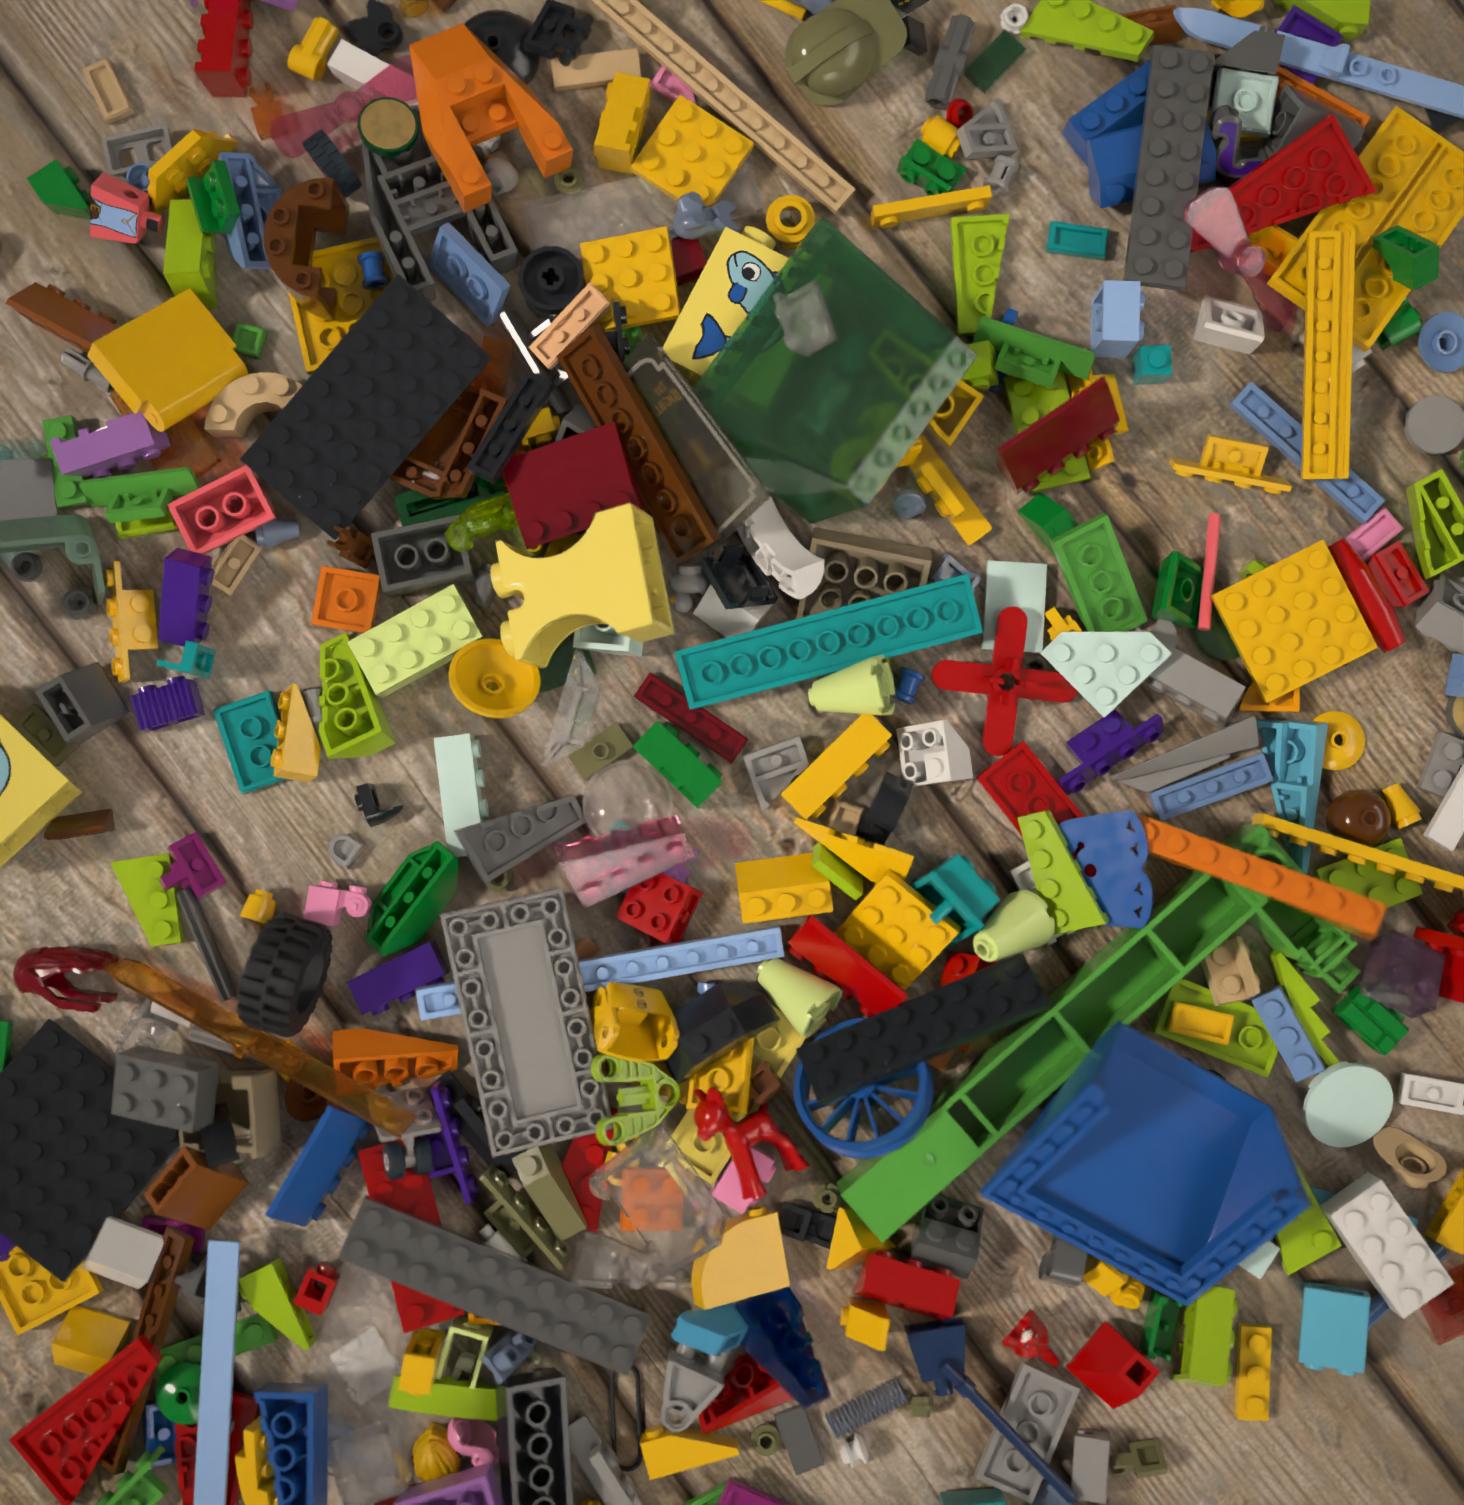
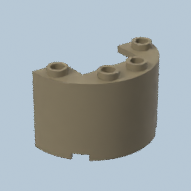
M240 1067L219 1070L215 1105L227 1103L237 1141V1152L250 1153L251 1158L270 1156V1150L282 1144L277 1069L275 1067ZM179 1130L180 1149L183 1146H187L204 1152L200 1130L194 1133Z

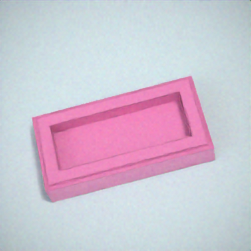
M1383 506L1365 523L1346 536L1345 539L1362 559L1366 561L1404 528L1389 510Z

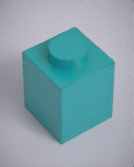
M1171 345L1139 347L1133 355L1134 385L1164 384L1172 375Z

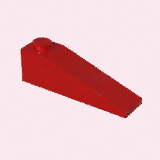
M783 1318L760 1332L753 1339L755 1344L745 1355H739L735 1359V1366L724 1377L721 1391L698 1416L704 1434H709L795 1399L821 1384L811 1353L787 1319Z

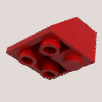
M1106 1320L1066 1365V1368L1112 1409L1139 1397L1160 1373L1149 1358Z

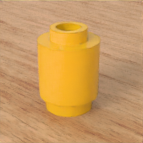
M937 115L934 119L929 117L920 130V133L923 134L921 141L941 155L953 158L961 147L956 133L959 129L941 116Z

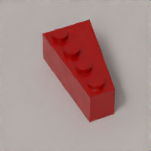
M203 0L208 13L201 14L200 25L204 39H198L197 51L201 53V62H195L194 72L212 97L247 98L248 86L252 84L248 59L252 58L253 55L252 42L249 39V29L254 27L253 14L250 10V1L254 0Z

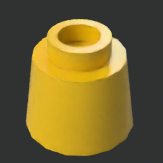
M256 889L254 894H249L239 917L261 923H266L272 919L276 906V901L272 900L273 893Z

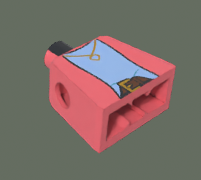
M102 173L91 185V237L135 244L143 238L147 230L160 233L164 225V216L149 211L150 196L147 192L109 174Z

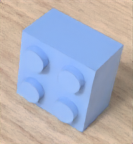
M1104 280L1092 298L1090 351L1096 353L1095 357L1126 358L1135 349L1139 340H1142L1144 322H1140V311L1144 308L1145 293L1140 292L1141 281Z

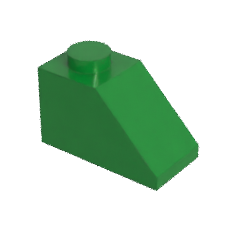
M1041 492L1017 511L1054 556L1055 553L1049 540L1079 525L1065 508Z

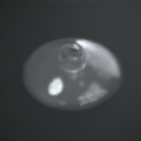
M619 760L606 765L591 777L584 791L582 806L585 821L589 829L599 840L615 848L636 849L650 844L664 832L671 818L673 801L666 780L656 769L640 761ZM631 796L634 799V803L626 805L623 802V798Z

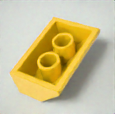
M813 852L735 863L743 924L834 912L830 882L812 867Z

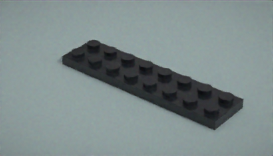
M1022 952L904 1002L896 1008H890L796 1048V1051L819 1106H822L1050 1008V1005Z

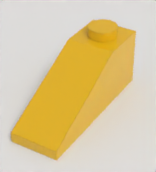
M662 1424L647 1428L645 1433L641 1435L640 1445L650 1480L740 1455L739 1440L736 1437L715 1433L704 1434L700 1430L690 1428L675 1432L663 1427Z

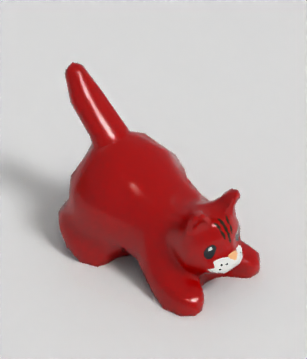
M1030 1309L1005 1337L1002 1344L1022 1358L1035 1359L1040 1357L1048 1364L1057 1367L1060 1362L1048 1347V1330L1035 1312Z

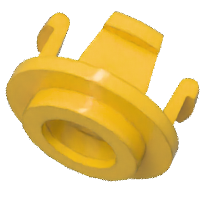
M796 195L779 197L772 202L767 210L766 227L768 235L781 242L784 249L798 248L799 243L804 241L814 228V211L811 205L802 197ZM782 210H799L802 218L797 226L786 227L780 221V213Z

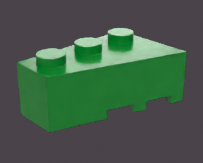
M656 721L632 747L696 808L700 809L723 785V781L720 779L723 774L711 763L707 766L698 759L701 753L689 742L683 745L676 738L679 733L667 721L663 725Z

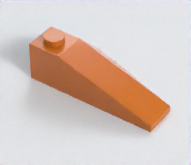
M365 1028L332 1030L334 1075L336 1076L335 1098L369 1095L376 1093V1087L390 1083L393 1087L403 1085L404 1079L415 1076L425 1079L443 1074L448 1070L458 1069V1045Z

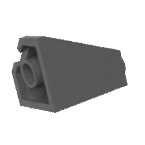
M1285 84L1275 101L1270 138L1264 139L1263 148L1268 158H1270L1328 114L1335 115L1353 149L1359 145L1365 130L1354 118L1291 85Z

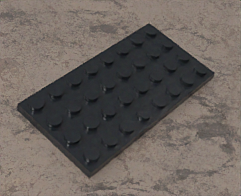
M397 274L240 460L330 537L337 540L339 532L333 529L334 526L338 525L347 528L493 358L404 278Z

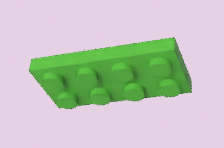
M1101 513L1049 540L1086 632H1127L1148 621L1107 514Z

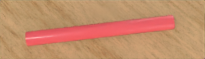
M1211 513L1208 517L1198 630L1209 631L1211 626L1213 601L1210 595L1214 594L1221 515L1218 513Z

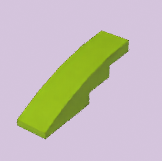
M1269 952L1267 955L1276 987L1279 985L1282 987L1322 1059L1325 1069L1340 1063L1321 1040L1331 1031L1312 1009L1320 999L1282 952Z
M394 1374L388 1402L390 1408L455 1418L497 1420L496 1386L488 1385L485 1381H478L473 1390L470 1389L471 1381L456 1380L453 1376L442 1375L440 1380L435 1379L430 1395L415 1396L407 1393V1391L398 1390L401 1374Z

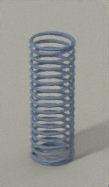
M894 1376V1380L900 1394L892 1379L889 1380L896 1397L888 1382L885 1381L892 1400L881 1383L888 1403L879 1386H877L884 1406L875 1389L872 1388L880 1409L870 1390H868L876 1412L864 1392L872 1414L868 1410L862 1396L859 1395L867 1416L857 1397H855L863 1419L854 1401L850 1400L859 1421L855 1417L849 1402H846L855 1424L850 1418L845 1405L842 1404L851 1427L846 1421L840 1406L837 1408L844 1420L846 1429L835 1408H833V1411L842 1431L837 1425L832 1412L829 1410L830 1416L828 1413H825L826 1420L834 1437L840 1439L841 1435L845 1436V1432L849 1434V1430L853 1432L854 1428L858 1429V1425L862 1427V1423L864 1425L867 1424V1421L871 1423V1419L875 1420V1416L879 1418L880 1414L884 1416V1412L888 1414V1409L893 1411L892 1406L897 1409V1405L901 1407V1402L903 1404L908 1403V1399L897 1377Z

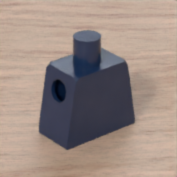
M954 1317L904 1325V1330L922 1382L934 1381L937 1396L953 1394V1383L939 1369V1366L944 1360L948 1359L962 1375H965V1324L962 1318Z

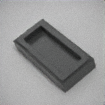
M803 1403L774 1413L795 1474L799 1475L825 1465Z

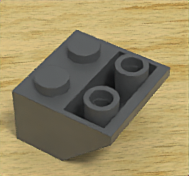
M99 662L61 674L34 691L67 743L81 744L130 713Z
M936 1195L919 1210L912 1234L909 1259L923 1263L924 1267L934 1270L935 1268L946 1269L953 1272L954 1276L968 1279L978 1261L984 1208Z

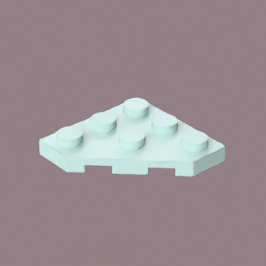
M1061 632L1041 652L1048 662L1104 718L1172 654L1151 632Z

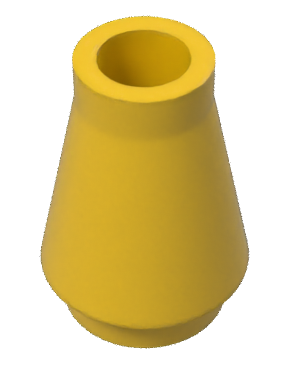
M1400 783L1382 790L1391 812L1392 824L1396 823L1398 829L1422 820L1419 814L1421 810L1402 789Z

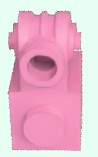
M320 880L319 885H309L304 919L328 926L340 925L344 907H346L348 914L352 917L365 916L371 911L372 900L367 895L368 888L349 885V890L337 888V882Z

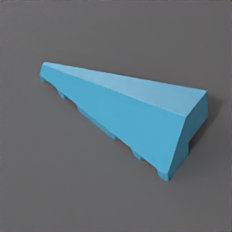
M1256 720L1257 729L1261 730L1264 742L1262 751L1264 756L1268 758L1271 775L1274 780L1270 784L1279 819L1314 829L1328 723L1308 720ZM1287 836L1284 841L1286 848L1290 849L1292 860L1307 874L1312 844L1308 843L1307 847L1289 843L1290 837Z

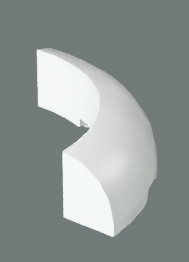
M756 459L739 460L757 483L758 487L754 491L758 496L733 522L746 549L763 573L767 576L773 575L779 581V588L788 595L798 600L805 598L813 593L821 582L824 573V559L815 556L804 548L784 523L770 495L761 461ZM736 461L715 466L724 501L726 503L731 502L733 510L736 512L752 496L749 488L753 484Z

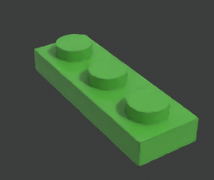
M69 415L42 420L48 457L51 458L57 508L68 509L89 505L86 496L79 487L81 481L87 480V478L62 475L50 443L51 439L57 437L63 440L79 437L76 417Z

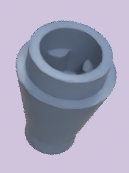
M297 519L272 520L255 529L259 547L266 546L270 548L293 538L301 537Z

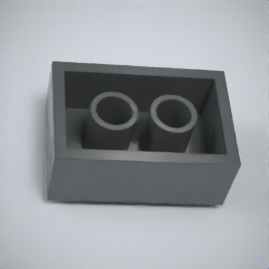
M460 514L371 533L382 591L389 597L476 579V570L465 520Z
M141 1045L117 1053L111 1114L194 1133L214 1123L219 1063Z

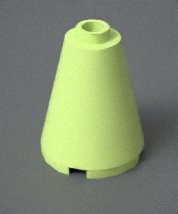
M872 656L814 681L812 688H809L808 691L810 704L815 706L818 711L881 716L893 714L895 703L890 704V695H895V685L889 663H882V659L885 656Z
M1019 890L1018 892L1008 894L986 921L985 926L975 935L973 946L977 955L985 961L991 962L1043 946L1050 941L1054 934L1055 922L1053 916L1049 918L1045 910L1048 908L1045 901L1036 893L1028 890Z
M779 958L764 960L757 970L759 974L757 980L798 1034L806 1038L812 1036L827 1021L825 1015L829 1009L834 1012L842 997V990L836 985Z

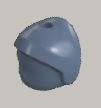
M916 487L904 488L894 498V507L901 519L909 520L918 517L924 513L928 506L925 495Z

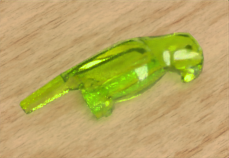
M510 493L476 502L467 508L448 527L445 533L448 544L454 550L466 552L473 547V543L470 542L471 537L481 538L491 535L499 529L511 531L517 528L518 524Z

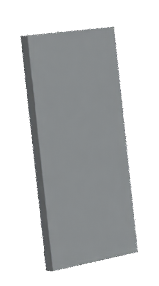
M563 887L441 913V922L492 1157L596 1133V1126L599 1120L603 1117L611 1116L605 1083L597 1082L591 1073V1063L593 1058L598 1055ZM612 1122L607 1125L606 1130L614 1128Z

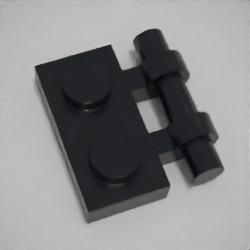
M546 0L523 41L524 50L548 59H552L556 51L561 52L562 55L559 58V62L563 66L568 67L572 60H576L580 54V45L591 34V26L594 20L588 14H584L581 20L574 18V7L555 0ZM567 31L573 33L570 40L564 38Z

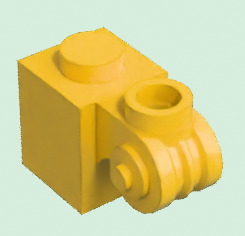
M1089 1255L1082 1279L1102 1296L1109 1295L1111 1301L1116 1306L1137 1309L1141 1304L1146 1289L1145 1284L1132 1276L1129 1277L1128 1274L1093 1255Z

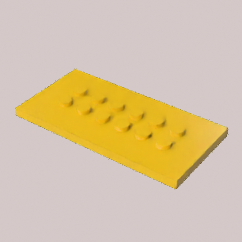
M1397 105L1392 109L1358 156L1377 192L1320 209L1267 282V285L1305 311L1307 233L1314 231L1356 230L1352 344L1365 353L1371 348L1411 291V289L1393 280V273L1389 264L1373 248V237L1399 225L1439 245L1440 249L1464 215V151Z

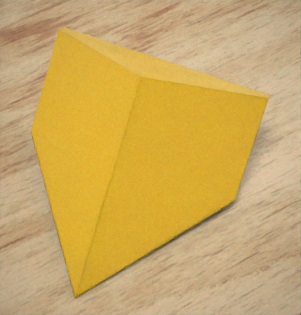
M839 1207L826 1268L830 1270L848 1269L864 1262L866 1255L870 1253L875 1254L876 1250L888 1251L896 1246L889 1238L882 1243L852 1207Z

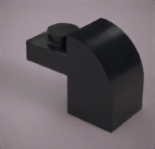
M886 771L856 834L873 843L884 846L890 833L893 832L899 821L914 784Z

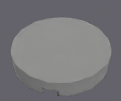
M1441 395L1427 396L1416 402L1406 413L1404 434L1409 444L1420 453L1442 455L1456 448L1464 438V413L1461 407L1450 398Z

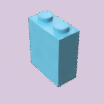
M1304 1281L1298 1349L1299 1362L1304 1363L1305 1367L1313 1370H1323L1324 1367L1337 1369L1339 1374L1346 1376H1356V1372L1364 1374L1370 1308L1369 1291Z

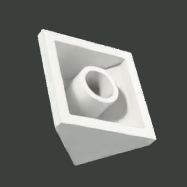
M1205 295L1193 340L1250 355L1265 338L1262 310Z
M710 584L693 615L727 638L755 630L773 604L726 610L713 586Z
M110 1216L106 1218L81 1268L140 1289L148 1282L164 1245L163 1235Z

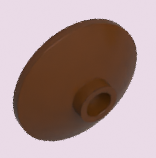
M321 1061L308 1062L303 1065L300 1073H295L291 1077L286 1089L285 1104L288 1113L294 1119L301 1122L314 1121L321 1117L328 1105L332 1103L336 1092V1076L328 1064Z

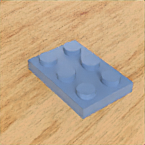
M447 222L439 228L427 266L487 327H490L496 323L511 285L485 260L482 254L473 248L460 232Z

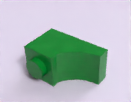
M1399 225L1373 237V248L1389 264L1394 281L1414 291L1438 279L1439 245Z

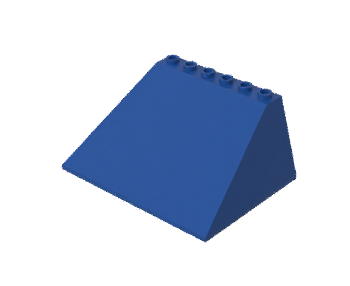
M1119 1020L1097 1041L980 1191V1195L1187 1307L1311 1206L1272 1106Z

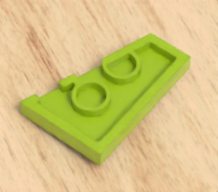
M170 853L110 862L151 947L185 942L181 908L176 897L178 886L164 891L159 883L160 877L172 871L169 866L174 863V859Z

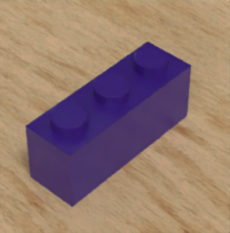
M176 548L165 557L158 640L185 647L186 641L199 644L202 640H206L210 630V625L207 623V613L212 605V597L209 596V590L215 575L214 569L211 568V556Z
M434 940L347 981L362 1015L371 1011L372 1015L375 1016L390 1009L388 1005L390 1001L399 998L400 1003L416 996L415 989L418 987L445 982L442 976L450 972Z

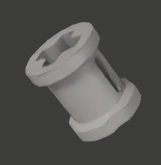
M997 155L993 160V170L989 178L985 179L983 186L990 185L991 193L1005 196L1009 191L1008 184L1012 174L1017 172L1019 165L1012 158Z

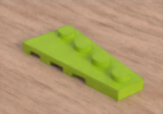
M1040 0L1025 25L1021 28L1020 37L1031 39V36L1042 38L1045 43L1054 45L1057 42L1073 45V49L1083 51L1086 48L1099 50L1102 55L1138 62L1153 40L1154 31L1089 0Z
M1010 214L951 217L950 219L958 337L975 336L980 318L982 316L991 318Z
M1050 810L1018 817L1038 895L1048 906L1045 910L1049 918L1052 916L1054 918L1055 928L1053 935L1109 923L1110 921L1106 913H1102L1095 900L1097 897L1092 887H1088L1080 872L1082 869L1078 861L1074 860L1067 848L1068 843Z

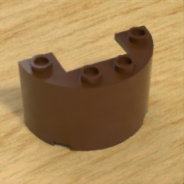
M316 178L295 185L285 192L274 204L264 228V249L272 270L293 298L311 314L334 321L338 292L335 288L320 287L322 268L312 267L316 232L346 235L350 206L334 178Z

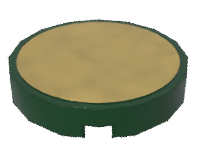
M381 97L372 100L363 107L358 116V133L360 138L371 152L379 156H400L401 152L409 151L413 148L418 139L419 125L414 110L407 103L397 98Z

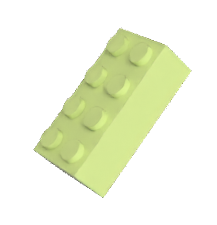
M452 584L347 643L374 693L384 698L452 661L457 651L466 644L486 639L462 593Z

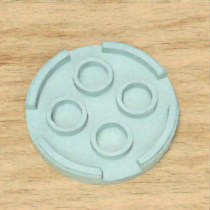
M1347 1061L1340 1062L1326 1068L1308 1085L1310 1089L1306 1095L1304 1105L1301 1107V1115L1306 1128L1320 1142L1332 1147L1358 1145L1374 1136L1388 1120L1393 1106L1392 1088L1388 1080L1372 1065L1348 1063Z

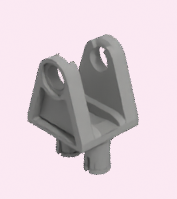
M679 1343L678 1346L671 1344L668 1353L661 1413L662 1422L666 1428L675 1432L685 1430L717 1396L723 1387V1365L730 1350L717 1356L708 1354L707 1358L704 1359L695 1355L697 1350L682 1343ZM668 1412L680 1417L685 1416V1418L681 1421L673 1422Z

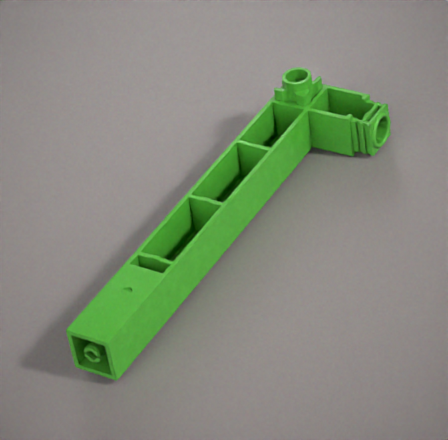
M1262 824L1242 825L1221 843L1222 845L1306 875ZM1191 870L1152 904L1150 917L1143 928L1126 927L1046 997L1049 1001V1009L1019 1021L933 1097L926 1121L908 1143L887 1155L863 1159L837 1182L840 1194L883 1243L1064 1083L1097 1041L1118 1020L1126 1025L1133 1022L1247 920L1274 951L1282 952L1285 957L1293 959L1292 963L1301 968L1299 971L1302 974L1320 978L1338 966L1358 943L1349 938L1351 935L1347 931H1343L1341 928L1309 913L1250 889Z

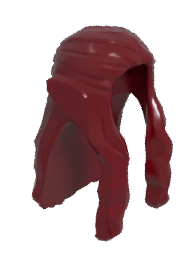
M77 946L33 948L18 958L13 969L14 984L21 993H34L42 996L60 1009L95 1013L101 1009V1003L99 1002L112 1003L116 1000L118 994L78 989L65 978L64 972L93 973L104 969L105 966L111 963L118 962L119 958L117 955L107 951L85 947L79 948ZM48 987L55 988L65 997L57 996Z

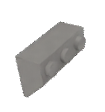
M1440 572L1431 585L1430 592L1426 594L1416 612L1415 628L1424 636L1433 637L1440 641L1450 651L1459 652L1464 655V585Z

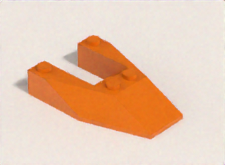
M463 23L409 45L423 136L464 213L491 202L492 184L472 149V146L518 128L544 179L571 168L573 149L559 123L531 88Z

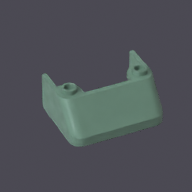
M78 514L0 521V553L65 547L66 555L72 563L80 566L90 565L96 602H103L105 586L98 546L91 525L85 517Z

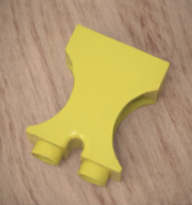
M629 503L596 513L590 528L580 541L567 551L556 556L531 558L528 553L503 541L496 542L499 562L492 564L490 569L493 587L497 595L502 599L515 596L524 600L519 608L508 611L509 620L502 622L500 627L503 646L506 652L511 657H515L517 661L541 669L546 668L552 654L565 638L573 632L591 625H610L617 633L640 643L674 634L653 517L633 504Z

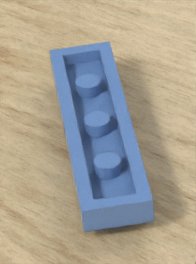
M1262 752L1147 794L1157 820L1163 821L1274 780Z

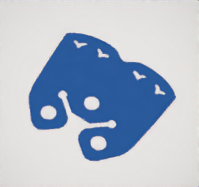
M1132 810L1074 818L1061 822L1058 826L1068 843L1067 848L1071 855L1077 849L1079 842H1083L1085 845L1084 849L1080 850L1074 860L1078 861L1082 869L1080 872L1088 887H1092L1097 897L1095 899L1102 913H1106L1110 921L1103 925L1143 928L1147 924L1152 909V886L1149 878L1142 870L1148 857V843L1145 830L1137 815ZM1129 820H1131V827L1135 829V832L1126 828ZM1136 843L1138 844V847L1136 848L1138 856H1136L1135 853L1131 850V848L1134 847ZM1087 864H1093L1096 867L1097 873L1094 877H1088L1084 873V868ZM1139 882L1141 883L1140 890L1142 891L1143 895L1135 891V888L1138 886ZM1142 906V910L1139 912L1140 918H1138L1134 910Z

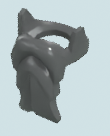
M208 1252L193 1253L190 1261L198 1266V1268L191 1273L177 1275L175 1283L181 1286L180 1290L184 1296L201 1304H205ZM238 1292L237 1314L242 1310L241 1303L245 1302L240 1292Z

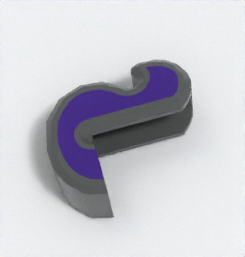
M1222 105L1216 108L1209 121L1216 150V171L1225 178L1241 179L1267 160L1265 150L1262 147L1239 149L1242 128L1239 111L1232 105Z

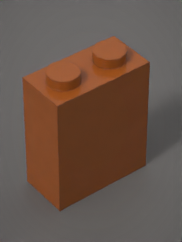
M183 1146L144 1195L156 1214L210 1230L249 1182L237 1164L229 1162L209 1168L204 1152Z

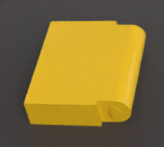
M190 288L94 341L87 355L135 415L141 412L148 422L160 432L165 431L214 401L216 396L231 382L249 375L244 362L234 351L237 345Z

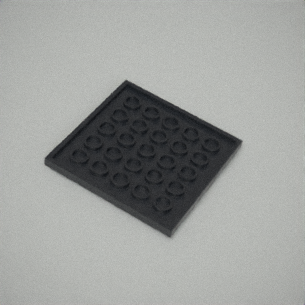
M48 1019L0 1073V1233L62 1283H65L86 1259L106 1218L112 1216L119 1219L177 1150L180 1146L179 1130L111 1114L115 1069L52 1019Z

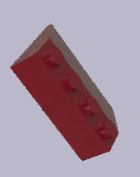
M1102 376L997 448V467L1016 495L1022 491L1025 494L1031 492L1041 484L1039 479L1048 473L1051 477L1056 475L1066 467L1064 462L1073 456L1076 460L1081 458L1091 450L1089 445L1098 439L1104 442L1117 433L1115 428L1118 426L1120 418L1105 377Z
M615 421L514 456L504 469L516 521L526 549L590 528L595 514L629 503L641 510L645 509Z

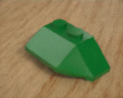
M435 841L430 846L422 847L410 853L373 901L368 918V930L365 931L363 939L382 956L421 941L457 893L458 858L439 841Z

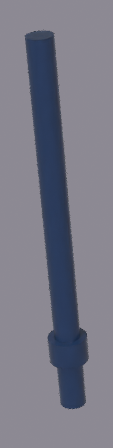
M948 1359L944 1360L940 1364L939 1369L954 1384V1389L962 1398L967 1397L1067 1503H1072L1076 1499L1077 1494L975 1389L976 1384L967 1375L963 1376Z

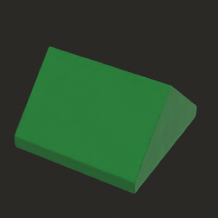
M1172 551L1161 562L1150 618L1196 628L1200 611L1204 568L1180 552Z

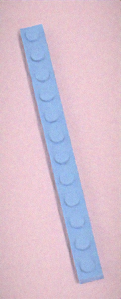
M779 925L585 958L578 960L586 992L597 990L599 987H606L609 982L613 981L632 984L784 957L781 930ZM454 981L416 988L421 1020L461 1014Z

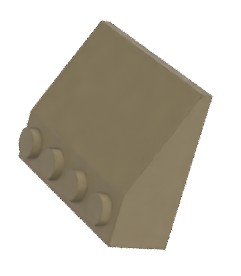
M814 527L809 552L824 559V573L820 584L814 592L800 599L796 619L926 585L932 562V550Z

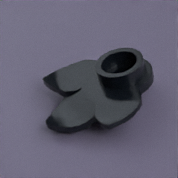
M368 0V17L354 19L346 23L352 37L359 41L356 47L372 56H377L383 50L396 49L403 40V31L400 25L393 21L390 8L377 0ZM386 34H394L391 38L384 39Z

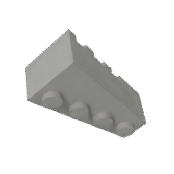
M1136 628V630H1135L1134 632H1145V631H1143V630H1141V629H1139V628ZM1159 640L1172 654L1144 680L1147 685L1154 691L1171 697L1181 706L1190 709L1220 729L1225 727L1240 703L1246 687Z

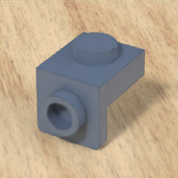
M945 553L942 554L928 575V579L934 583L968 574L973 594L981 577L976 573L969 572L952 556Z

